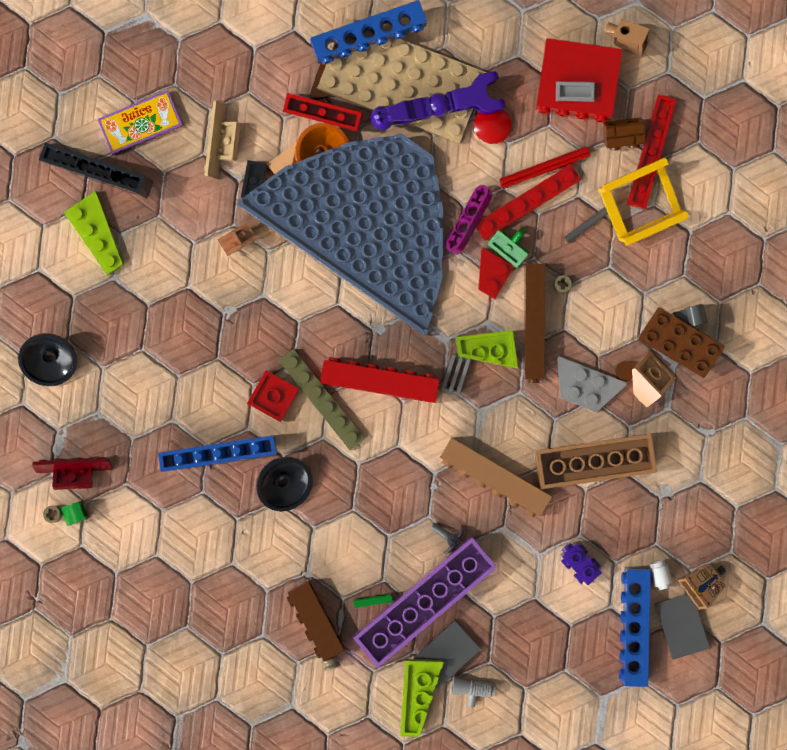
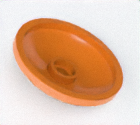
M327 123L313 124L307 127L297 139L295 146L296 161L300 162L317 155L318 149L321 152H325L349 143V140L344 132L334 125Z

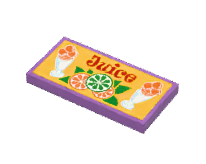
M168 90L98 119L112 155L183 126Z

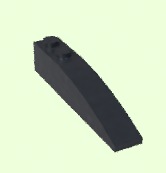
M46 142L39 157V161L146 199L154 182L145 175Z

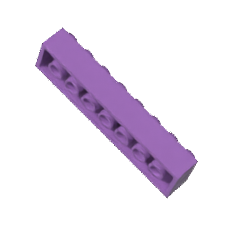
M470 536L353 635V639L379 668L494 571L497 566L473 537Z

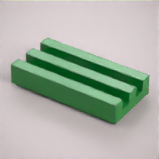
M392 593L355 598L353 601L354 608L393 602Z

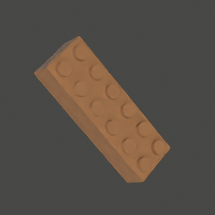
M651 434L534 450L540 489L657 473Z

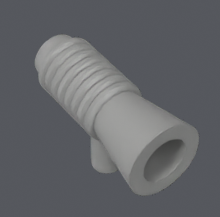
M453 676L451 694H469L467 704L469 707H475L476 696L488 698L495 696L496 685L491 682L469 681Z

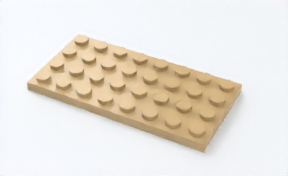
M344 18L342 26L351 24L355 21ZM367 30L364 32V35L370 38L374 36V32ZM350 36L346 39V42L353 44L356 42V39ZM394 37L383 45L377 46V44H374L366 51L359 52L357 50L351 52L352 55L349 57L341 58L340 56L334 58L333 62L326 64L317 90L373 111L378 106L390 107L405 100L427 96L429 98L434 93L445 94L452 90L469 87L479 74L487 72L402 39H395ZM336 43L334 44L332 50H336L338 48V45ZM473 108L447 113L442 117L432 115L431 118L411 122L408 125L460 144Z

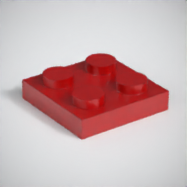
M265 370L247 404L281 422L297 395L299 388Z

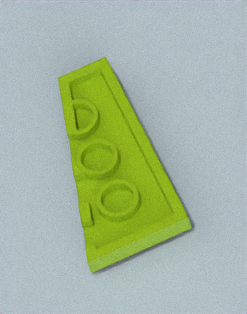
M405 659L400 736L420 737L429 704L432 701L433 692L439 679L438 676L444 663L443 660Z

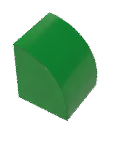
M83 501L61 507L66 526L89 519Z

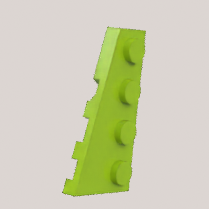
M96 191L64 212L108 276L124 265Z

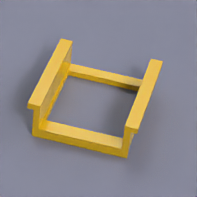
M666 157L598 188L618 240L624 242L626 246L689 218L687 211L681 210L664 166L669 164ZM657 170L673 212L627 232L611 190Z

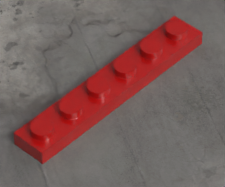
M660 94L657 95L637 169L660 160L677 99ZM657 170L633 180L626 205L643 210L646 209Z
M572 164L481 219L476 229L485 241L496 234L500 228H506L580 182L581 178Z

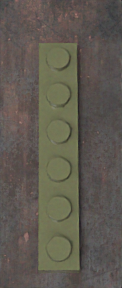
M294 349L279 360L349 450H352L365 439Z

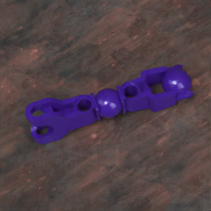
M493 71L479 74L471 86L452 90L445 94L434 93L429 98L427 96L405 100L390 107L378 106L371 113V123L377 129L387 130L392 125H405L431 118L432 115L442 117L447 113L472 108L485 115L501 111L506 108L505 101L503 99L493 100L486 93V87L499 79L498 72Z

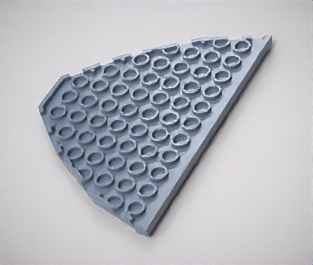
M403 134L363 141H353L327 150L300 162L285 166L237 202L236 205L337 276L423 336L427 335L435 301L437 300L443 279V206L440 200V189L435 173L434 157Z

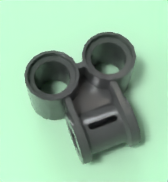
M703 304L671 313L674 316L677 315L678 318H682L684 322L691 326L708 323Z

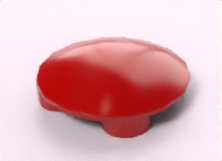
M504 110L487 115L479 112L474 121V130L477 138L488 144L504 142L512 128L511 119Z

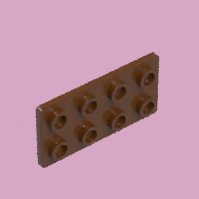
M661 307L656 309L638 338L702 378L706 377L725 349V345Z

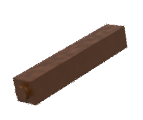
M526 263L524 265L523 379H528V383H540V380L544 379L545 264Z

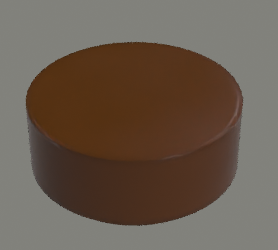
M627 361L619 363L615 370L617 377L623 381L632 379L634 365Z

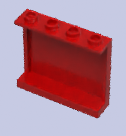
M546 38L535 110H539L541 114L558 113V116L561 117L574 115L577 116V119L581 120L594 118L596 119L595 121L601 123L610 121L613 117L622 49ZM556 81L595 82V101H556Z

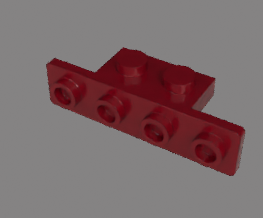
M97 457L96 459L78 458L77 460L58 459L57 461L43 459L38 462H32V467L36 473H53L52 487L54 490L92 488L93 471L112 470L110 459L105 457Z

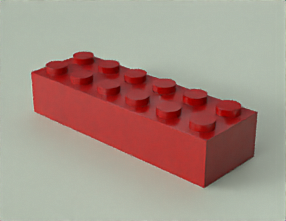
M329 357L328 360L323 362L321 384L436 403L439 379H435L436 375L424 374V377L416 376L417 372L405 370V374L398 373V369L386 367V370H380L378 365L367 364V367L360 366L359 362L350 360L345 364L341 363L340 359Z

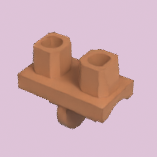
M248 222L217 240L226 255L230 256L255 241L257 237Z

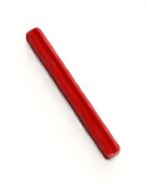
M582 147L499 179L500 185L505 189L590 157V151L587 147Z

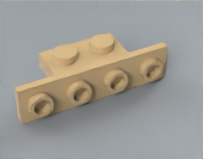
M214 100L211 109V124L209 127V141L204 170L205 176L218 180L220 161H236L241 123L225 122L227 104Z

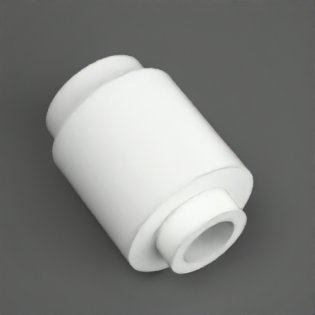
M664 560L650 563L654 587H658L659 590L669 588L673 580L668 564H665Z

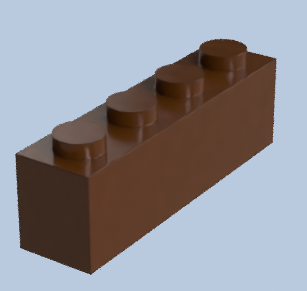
M310 580L289 590L287 600L291 607L295 606L298 612L296 617L299 623H304L307 629L305 634L308 640H313L316 646L314 651L317 657H322L323 661H326L343 652L345 647Z

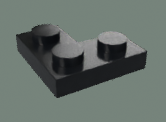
M247 160L241 198L264 183L266 163Z

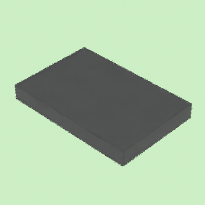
M687 593L655 603L673 660L710 648L697 606Z
M454 620L413 659L444 661L436 685L439 689L481 648Z

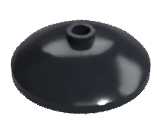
M41 333L28 338L22 344L18 354V364L22 373L30 381L42 386H57L65 383L72 377L77 366V356L72 345L64 338L55 334Z
M280 457L272 460L258 475L256 481L258 498L264 506L279 512L289 511L300 506L307 499L312 489L313 478L311 471L303 461L294 457Z

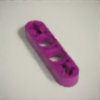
M480 185L474 190L446 242V248L453 254L457 255L463 252L488 207L493 193L487 186ZM477 207V212L471 216V210ZM468 224V229L465 232H461L462 227Z

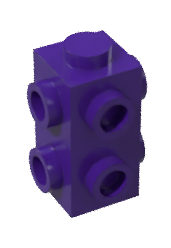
M568 543L562 548L563 553L560 555L563 559L561 562L568 570L572 568L576 572L573 576L580 584L584 582L586 585H589L602 574L599 570L601 565L594 558L591 560L586 555L588 550L582 544Z

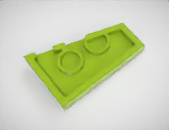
M513 330L455 338L458 357L518 368Z

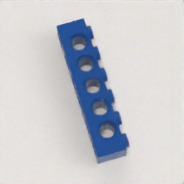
M417 0L310 37V43L318 64L323 63L325 65L333 62L334 58L340 56L341 58L349 57L352 55L351 52L357 50L359 52L366 51L374 44H377V46L383 45L394 37L395 39L405 37L406 33L412 31L413 33H418L424 30L427 20L421 3ZM402 18H408L410 20V23L408 25H404L400 22V20ZM389 24L392 26V29L385 31L382 26ZM371 30L374 32V36L366 37L364 32ZM352 36L356 39V42L349 44L346 42V39ZM330 43H336L338 45V48L336 50H330L328 48V45Z
M275 435L160 452L158 457L160 470L165 472L276 455L278 452Z
M624 567V572L621 573V584H624V592L621 591V603H624V610L620 612V622L623 623V630H620V642H623V650L619 652V659L622 661V669H619V680L622 681L624 686L648 687L651 570L648 568ZM634 583H638L640 586L639 591L636 593L631 592V586ZM637 602L639 604L638 611L631 612V604ZM633 622H638L639 628L636 631H630V625ZM634 641L638 642V648L631 651L629 649L630 644ZM632 661L638 662V667L635 670L629 669V664Z

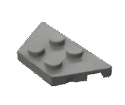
M560 356L557 357L560 398L597 412L627 385L626 382Z

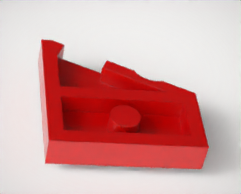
M482 248L478 290L495 300L514 266Z

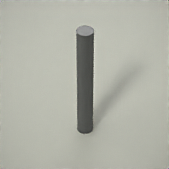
M606 207L564 237L566 242H571L608 214Z

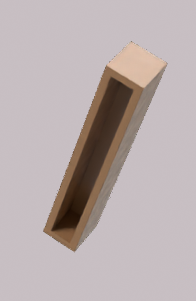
M453 438L449 440L440 456L443 459L441 463L449 468L455 466L460 469L458 471L459 474L466 478L469 475L476 479L474 483L483 488L486 485L492 488L491 493L500 498L502 495L508 497V503L517 508L519 505L525 507L524 512L532 517H535V515L541 516L552 497Z

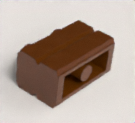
M641 117L603 122V138L607 149L616 151L624 146L638 148L640 144H645V124Z

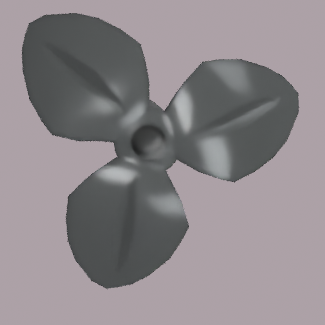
M436 523L431 527V530L446 539L449 545L448 549L443 551L444 554L454 550L463 536L462 525L457 535L449 533Z

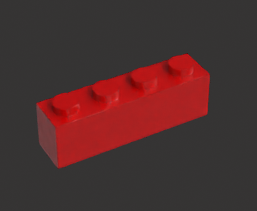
M287 93L283 108L285 113L354 131H359L363 115L362 111L293 93Z

